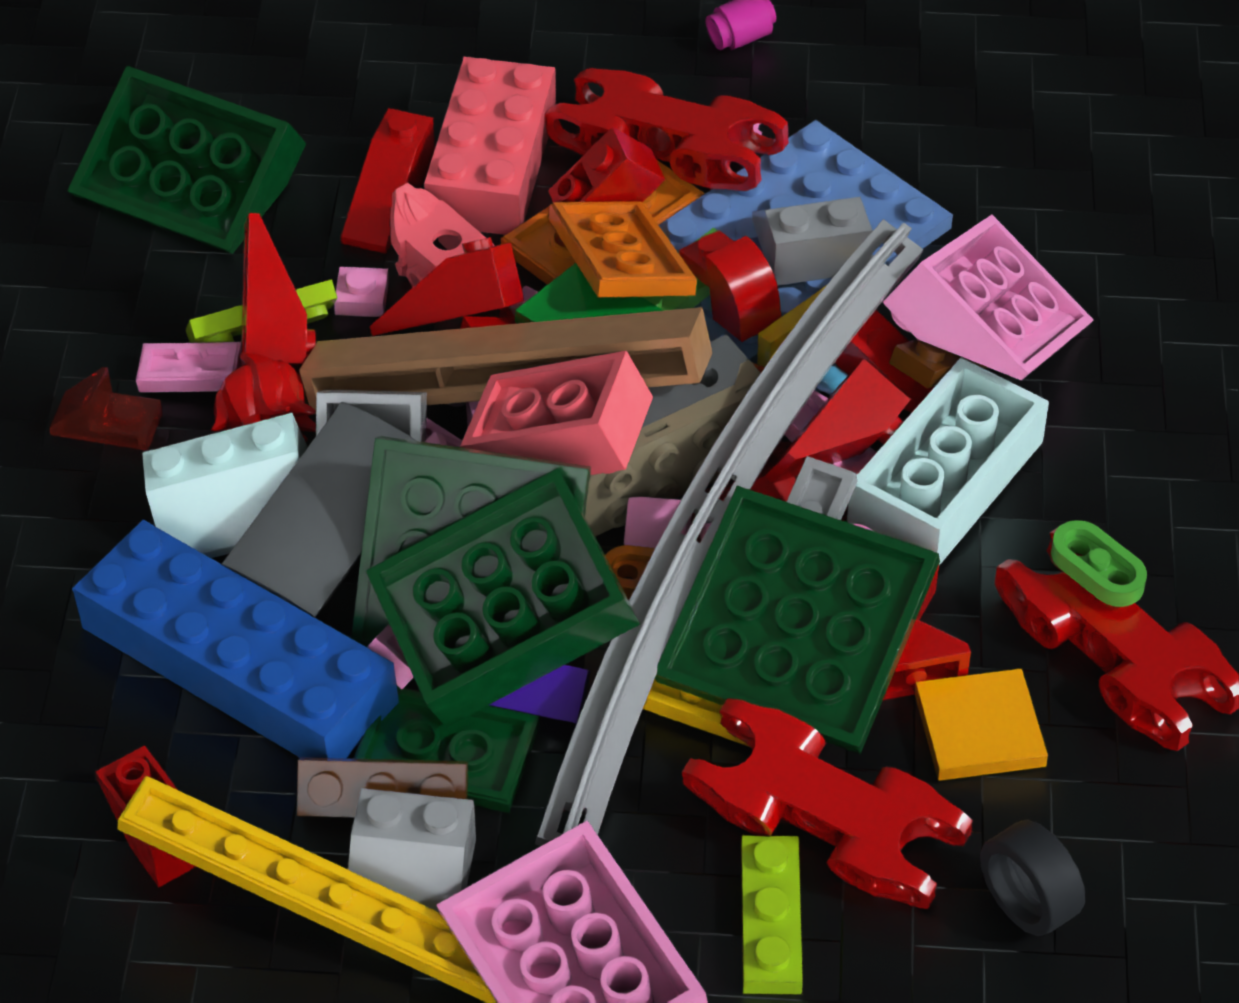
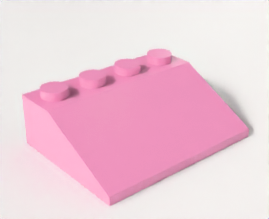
M990 215L922 261L883 301V304L891 311V316L895 323L903 330L911 332L917 339L1019 380H1023L1093 321L1089 314L993 215Z
M588 821L583 822L437 904L439 913L497 1003H708L706 992Z

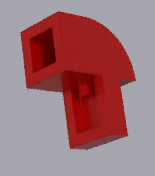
M718 230L703 236L698 241L679 250V255L694 276L709 287L713 320L741 342L757 335L782 317L779 290L773 271L761 250L747 235L733 241Z

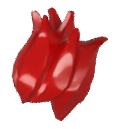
M241 352L240 358L246 365L229 374L216 393L213 407L215 423L211 431L222 429L225 431L293 413L301 431L316 432V423L308 417V415L314 414L316 410L305 404L302 380L296 370L281 359L275 361L260 354ZM303 435L305 442H307L308 438Z

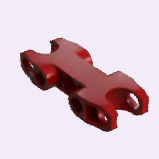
M590 68L581 71L574 79L576 101L581 105L558 103L552 106L545 114L547 135L558 145L573 150L582 156L613 127L651 148L656 159L670 162L671 169L681 180L711 189L748 191L756 188L762 177L760 171L761 158L755 153L774 155L782 152L789 143L788 122L774 111L763 108L751 101L726 95L715 97L708 106L663 96L661 88L651 78L623 70ZM588 82L596 83L603 88L604 93L602 97L595 95L590 90ZM559 119H564L578 125L580 133L572 134L567 132L560 125ZM757 123L767 125L773 130L776 138H768L754 132L753 125ZM731 161L744 166L748 176H740L733 172L729 167Z
M1056 529L1050 532V543L1047 549V552L1050 557L1053 536ZM1052 557V563L1061 572L1056 575L1036 573L1018 560L1007 559L997 566L994 585L1002 600L1017 618L1020 626L1045 648L1054 649L1069 639L1105 672L1099 679V688L1107 705L1131 728L1145 734L1161 746L1178 751L1189 743L1188 738L1193 724L1185 709L1175 699L1180 697L1201 699L1216 711L1226 714H1232L1239 709L1238 673L1225 659L1218 646L1191 623H1180L1167 632L1136 603L1124 607L1105 604L1058 568L1053 562ZM1216 678L1222 683V685L1224 686L1225 690H1224L1223 687L1219 684V682L1216 680Z
M727 698L719 711L721 713L720 724L726 728L728 733L750 746L753 751L752 755L742 764L725 768L713 765L702 759L690 758L682 771L683 784L697 797L714 808L726 821L754 835L771 836L782 819L835 846V849L829 857L827 864L838 877L873 896L892 899L913 907L928 909L936 896L935 889L937 883L927 873L905 860L901 849L909 841L918 837H931L953 846H964L971 834L973 821L962 810L942 797L928 783L899 769L882 767L871 785L819 759L818 756L826 742L823 736L812 726L779 709L762 707L743 700Z

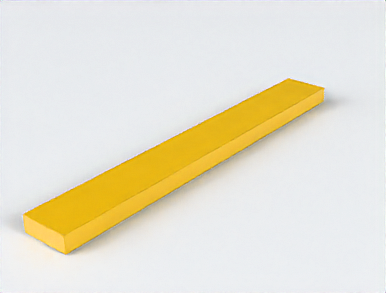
M148 776L144 777L118 819L117 829L486 1003H497L438 911Z

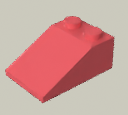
M627 351L492 374L460 447L591 466L590 475L610 474L626 470L653 396Z

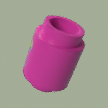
M733 0L716 7L713 14L706 17L708 34L713 44L719 50L727 47L734 50L770 35L773 31V23L776 22V13L770 0Z

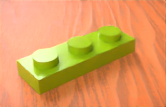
M332 279L296 289L307 313V323L327 317V310L333 307L338 298ZM242 305L189 320L186 327L189 343L234 342L233 337L242 334Z
M742 836L743 994H802L799 837Z

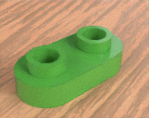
M1080 520L1069 521L1056 529L1051 548L1053 562L1097 599L1111 606L1124 607L1136 603L1142 597L1147 570L1143 562L1090 522Z

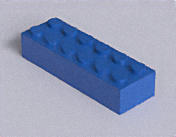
M142 520L72 588L83 629L299 758H348L359 746L362 736L380 715L382 721L399 703L393 662L145 520Z

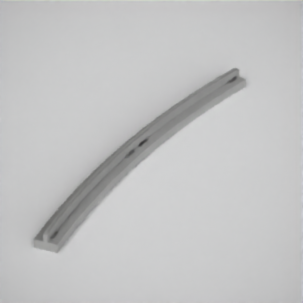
M883 219L813 301L749 389L688 487L629 600L640 625L612 639L604 655L554 783L535 845L542 846L578 826L581 815L585 816L584 822L588 821L598 835L630 739L656 677L658 662L735 488L740 486L751 489L782 437L818 384L882 301L919 260L924 249L908 238L912 228L904 222L896 229ZM883 243L884 245L873 255L872 253ZM893 252L898 254L889 266L885 264ZM715 472H719L720 475L710 492H705ZM729 480H734L735 482L725 500H720L719 498ZM692 513H695L696 517L687 534H682L681 532ZM705 523H711L700 543L696 540ZM563 810H567L570 813L564 831L561 834L557 830Z

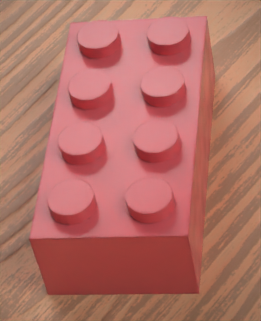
M463 58L424 182V189L433 194L439 201L443 200L479 232L506 235L525 221L548 139L545 114L552 106L556 105L555 67L485 58Z

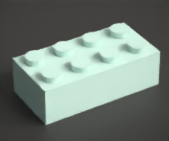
M960 358L858 473V482L848 503L847 522L861 524L869 527L874 532L939 553L940 565L1042 444L1049 401Z

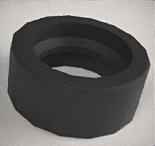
M1027 819L1019 821L984 843L980 852V861L987 887L1004 913L1022 930L1036 936L1046 935L1081 912L1085 904V887L1079 870L1068 850L1053 833L1041 824Z

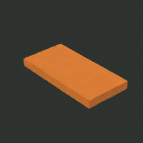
M657 160L666 180L642 203L657 224L660 225L705 193L691 183L681 180L675 175L673 170ZM550 206L501 238V245L511 243L515 261L547 285L576 263L549 221Z
M553 202V204H550V223L597 297L695 296L696 277L642 202Z

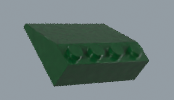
M126 66L68 188V192L71 195L233 254L244 240V224L248 214L259 213L261 217L265 214L287 186L306 142L288 122Z
M559 468L366 570L367 576L426 705L445 727L456 723L640 625L612 567Z

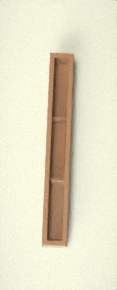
M703 307L318 341L299 372L309 406L315 410L317 392L323 390L427 392V405L480 401L492 374L621 351L628 352L647 387L700 383L713 352Z

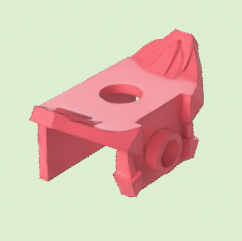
M406 183L392 193L391 244L399 255L395 266L399 276L407 277L412 287L418 284L444 259L464 253L463 243L486 238L443 200L439 201L429 191L422 188L415 189L412 185ZM438 238V242L447 250L437 248L433 244L434 240Z

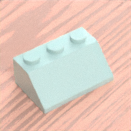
M293 413L143 452L145 489L155 526L210 558L230 554L308 448Z

